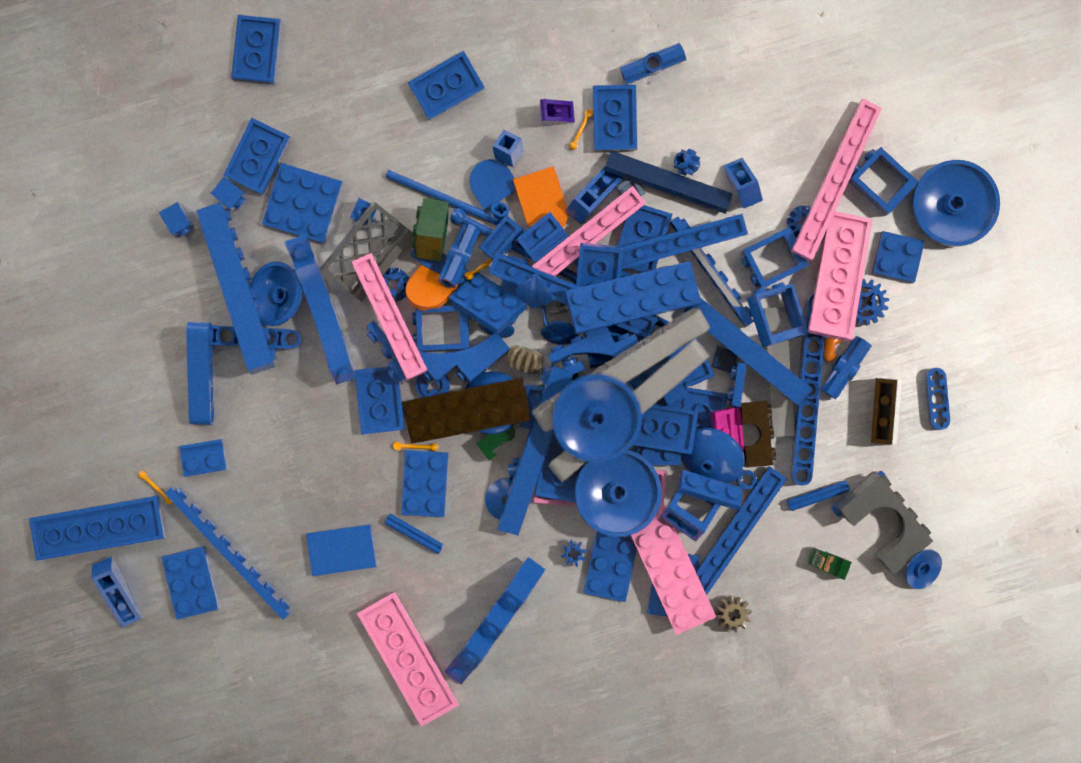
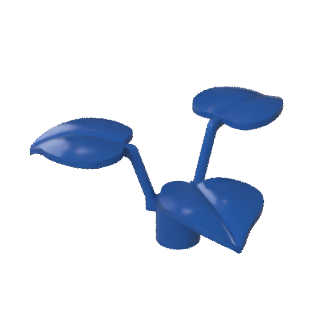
M538 274L533 275L530 279L517 286L516 295L520 300L532 308L541 306L545 326L541 330V335L544 339L554 344L566 345L571 344L570 341L579 337L575 334L574 327L567 322L553 321L550 324L548 323L545 305L551 302L552 294ZM517 318L498 334L501 338H508L514 334L515 328L512 325L516 322ZM478 323V326L484 332L491 336L494 334L493 331Z

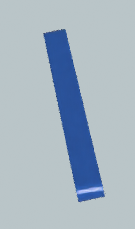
M814 294L805 301L804 318L807 328H809L812 311L811 301L814 298ZM812 333L802 336L799 378L806 384H811L814 391L799 406L796 404L795 436H793L790 469L792 482L801 486L809 484L813 477L825 336ZM809 341H814L817 344L816 352L812 353L808 350L807 345ZM809 362L815 365L816 369L813 374L807 373L805 369L806 364ZM805 405H809L812 409L809 417H805L802 414V408ZM803 427H807L810 430V435L806 439H803L800 435V430ZM802 448L808 451V457L805 460H801L798 457V452ZM799 470L806 472V479L802 482H799L796 478Z

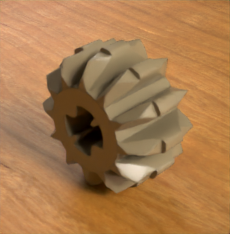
M513 345L510 351H508L506 364L522 372L538 374L542 367L544 356L539 351L520 345Z
M728 596L729 603L721 599L724 607L716 606V610L722 613L716 614L715 618L722 619L718 625L720 627L726 625L725 630L727 632L733 626L734 632L738 633V625L746 629L747 627L743 623L744 620L751 622V618L746 615L751 614L752 610L745 609L749 603L747 601L741 603L742 598L740 596L736 598L735 602L732 596ZM734 609H737L738 617L734 616L733 619H730L729 611L733 612Z

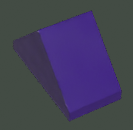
M540 100L542 126L575 123L573 101Z

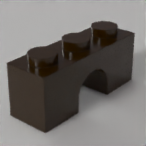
M767 400L741 403L742 424H752L759 431L758 440L752 445L744 446L745 467L747 468L773 465V460H776L775 447L772 448L771 439H774L773 426H769L772 408L771 404L767 405Z

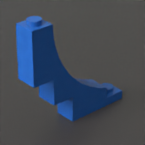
M306 234L285 241L286 248L293 261L296 274L314 318L329 371L336 385L357 378L348 342L341 329L337 310L329 294L326 278L320 270V265Z

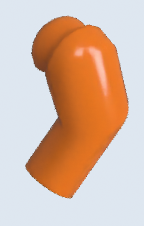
M830 337L824 340L823 358L826 362L835 360V346L844 340Z

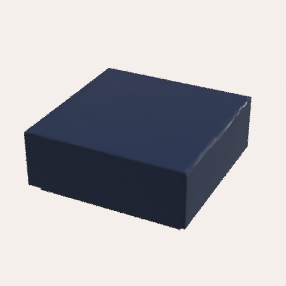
M717 346L711 367L730 373L731 367H734L737 355L731 350Z

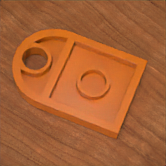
M554 166L512 179L529 228L549 212H551L562 227L565 226L568 219V212L565 211L567 206Z

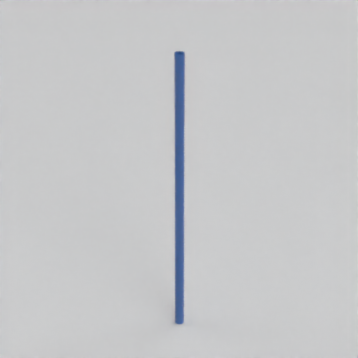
M388 170L385 178L436 200L447 201L450 206L463 209L465 212L494 225L499 224L493 222L489 217V213L391 170ZM523 228L524 230L519 235L524 233L527 229ZM623 270L621 271V277L632 275Z

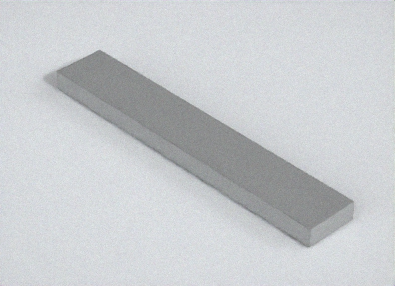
M785 307L764 308L772 335L788 330ZM789 341L767 346V352L790 370ZM769 382L770 404L772 408L771 423L774 429V437L795 436L793 401Z

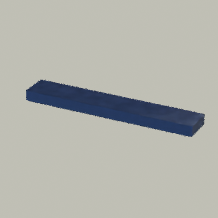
M612 150L604 169L606 172L724 214L727 213L733 194Z

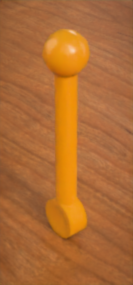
M591 109L585 111V118L573 142L569 144L571 150L577 148V142L586 123L593 116Z
M490 258L473 271L466 272L465 278L467 280L472 279L474 274L492 263L493 260Z
M395 442L393 448L395 450L411 448L437 451L438 445L436 443L419 445Z
M145 471L139 472V478L144 479L149 485H151L165 499L166 504L170 505L173 503L167 497V495L153 481H151L147 477V473Z

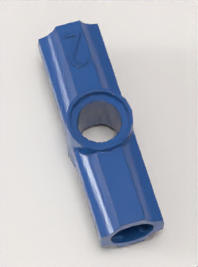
M679 42L620 67L624 82L626 85H629L648 76L657 75L660 71L682 63L687 59ZM649 60H656L659 66L655 69L650 68L647 64Z
M463 224L455 243L452 244L445 259L446 263L437 280L441 285L447 288H455L461 272L466 268L472 254L471 250L480 233L475 226Z
M855 336L844 354H841L834 363L832 372L820 390L836 400L848 381L850 382L860 369V363L872 345L863 338Z

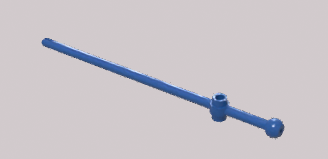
M455 208L451 214L450 220L455 225L471 224L487 237L493 231L467 217L463 209ZM515 241L504 252L507 254L510 248L532 260L523 247ZM567 268L558 273L577 283V273ZM654 315V317L658 318L656 325L664 327L665 325L670 323L669 321L657 315Z

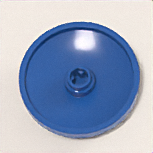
M948 160L933 166L919 179V183L913 192L912 210L917 225L931 240L945 246H966L983 238L995 225L1000 211L998 187L990 174L979 165L966 160Z
M589 374L572 381L561 391L554 404L552 422L559 443L568 453L587 462H605L621 456L634 444L641 429L642 411L636 395L623 381L606 374Z
M630 450L609 461L586 462L576 478L574 499L577 510L586 524L604 535L624 537L643 530L652 522L661 504L662 488L655 468L643 456Z

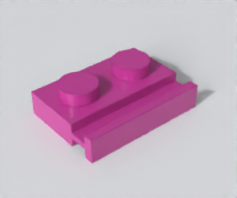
M741 407L710 412L712 428L729 434L737 441L741 449L744 450Z

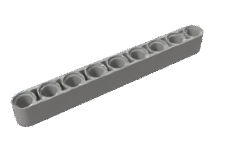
M698 307L693 308L590 374H606L626 383L706 332L710 326ZM560 393L536 407L532 412L543 431L553 429L552 413Z
M697 339L687 345L634 391L642 414L710 357L709 353ZM565 450L548 466L559 480L563 482L587 461L578 459Z

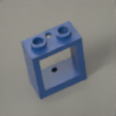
M880 147L876 151L872 149L864 157L866 162L862 166L858 164L854 168L852 177L848 182L886 216L919 182ZM878 157L906 181L886 203L859 178Z
M790 227L741 251L743 255L740 257L741 262L745 268L749 267L752 273L750 279L755 288H766L809 266L805 258L791 252L796 238ZM782 238L796 266L765 281L751 252Z
M784 282L773 285L772 289L766 291L765 287L753 291V296L746 298L762 348L808 334L807 324L793 283L785 285ZM781 294L792 329L772 335L761 300Z
M442 306L438 309L436 307L427 309V311L416 309V312L412 313V324L417 327V334H413V341L418 351L465 350L470 348L469 316L455 306ZM459 312L461 344L423 345L422 313Z
M677 488L660 517L696 542L705 533L720 505L706 501L712 506L701 522L677 505L682 496V493H679Z

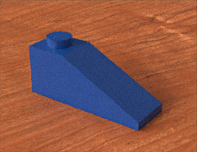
M604 167L572 200L565 211L582 225L623 180V177L604 171Z
M111 556L93 564L91 579L120 626L124 627L140 620V612L124 576L113 557Z

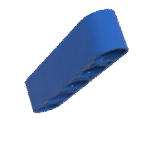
M188 322L186 327L189 423L191 425H213L211 322Z
M212 325V346L240 347L234 326ZM268 328L269 333L272 332L275 335L274 343L269 344L270 348L293 350L302 345L303 337L298 331ZM229 330L232 333V339L229 342H225L222 336L225 331ZM294 333L297 336V342L290 346L287 343V337Z

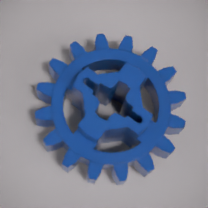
M865 278L862 279L861 288L870 290L867 293L860 291L856 315L857 325L864 321L865 326L870 325V320L874 324L877 323V316L883 318L885 315L882 310L886 311L889 308L884 305L885 302L889 301V298H884L883 296L887 291H880V283L874 286L873 279L868 284ZM876 296L879 300V306L876 304ZM869 297L868 305L860 309L863 299ZM863 312H869L870 314H873V315H871V316H861V313H863Z

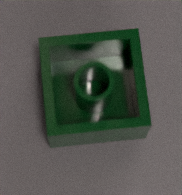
M423 198L422 206L417 207V222L414 224L412 232V249H416V258L435 261L442 260L448 229L449 202Z

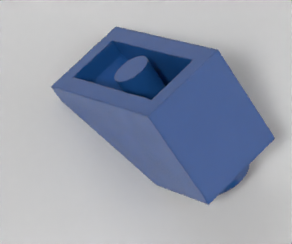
M743 158L723 166L733 192L743 209L763 201L758 180Z

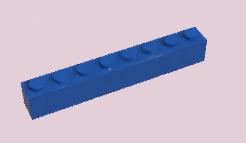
M220 202L196 210L248 372L253 375L276 367L274 360L278 358L274 347L270 348L268 340L271 339L267 327L263 328L261 320L264 319L261 307L257 308L254 301L258 297L255 288H250L248 282L251 279L248 267L244 268L241 261L245 257L242 248H237L235 241L239 239L235 227H230L229 221L232 220L229 209L224 208Z

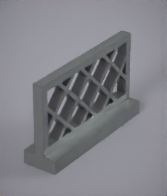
M373 201L320 267V270L362 302L367 295L355 270L345 271L344 261L357 260L372 253L383 276L413 238L412 231ZM377 209L381 212V221L371 223L370 215ZM394 223L398 226L394 234L386 235V224ZM381 225L382 236L372 237L371 227ZM367 227L368 238L357 240V231L360 228ZM382 240L383 248L380 251L373 252L372 241ZM368 242L369 253L358 254V244ZM353 244L354 255L344 257L343 249L346 245ZM340 261L341 272L331 273L327 270L333 262ZM356 274V282L350 288L346 285L345 276Z

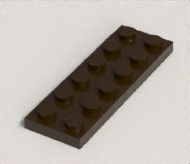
M523 377L402 402L411 444L532 420Z

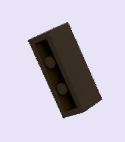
M876 378L871 443L897 444L902 380Z

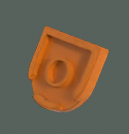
M421 265L407 282L406 296L409 303L416 309L422 311L436 307L438 309L448 301L449 296L455 292L458 285L455 288H447L437 281L440 274Z

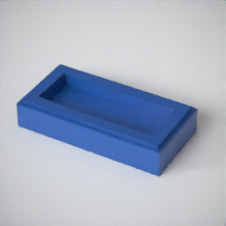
M506 215L478 248L494 260L496 252L503 254L524 229Z

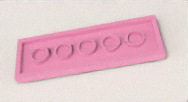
M838 211L834 212L824 236L808 333L848 342L852 341L872 219Z
M661 498L659 510L652 522L643 530L631 535L671 625L676 635L715 618L716 615L676 528L660 517L666 507Z
M396 592L357 613L421 727L459 705Z

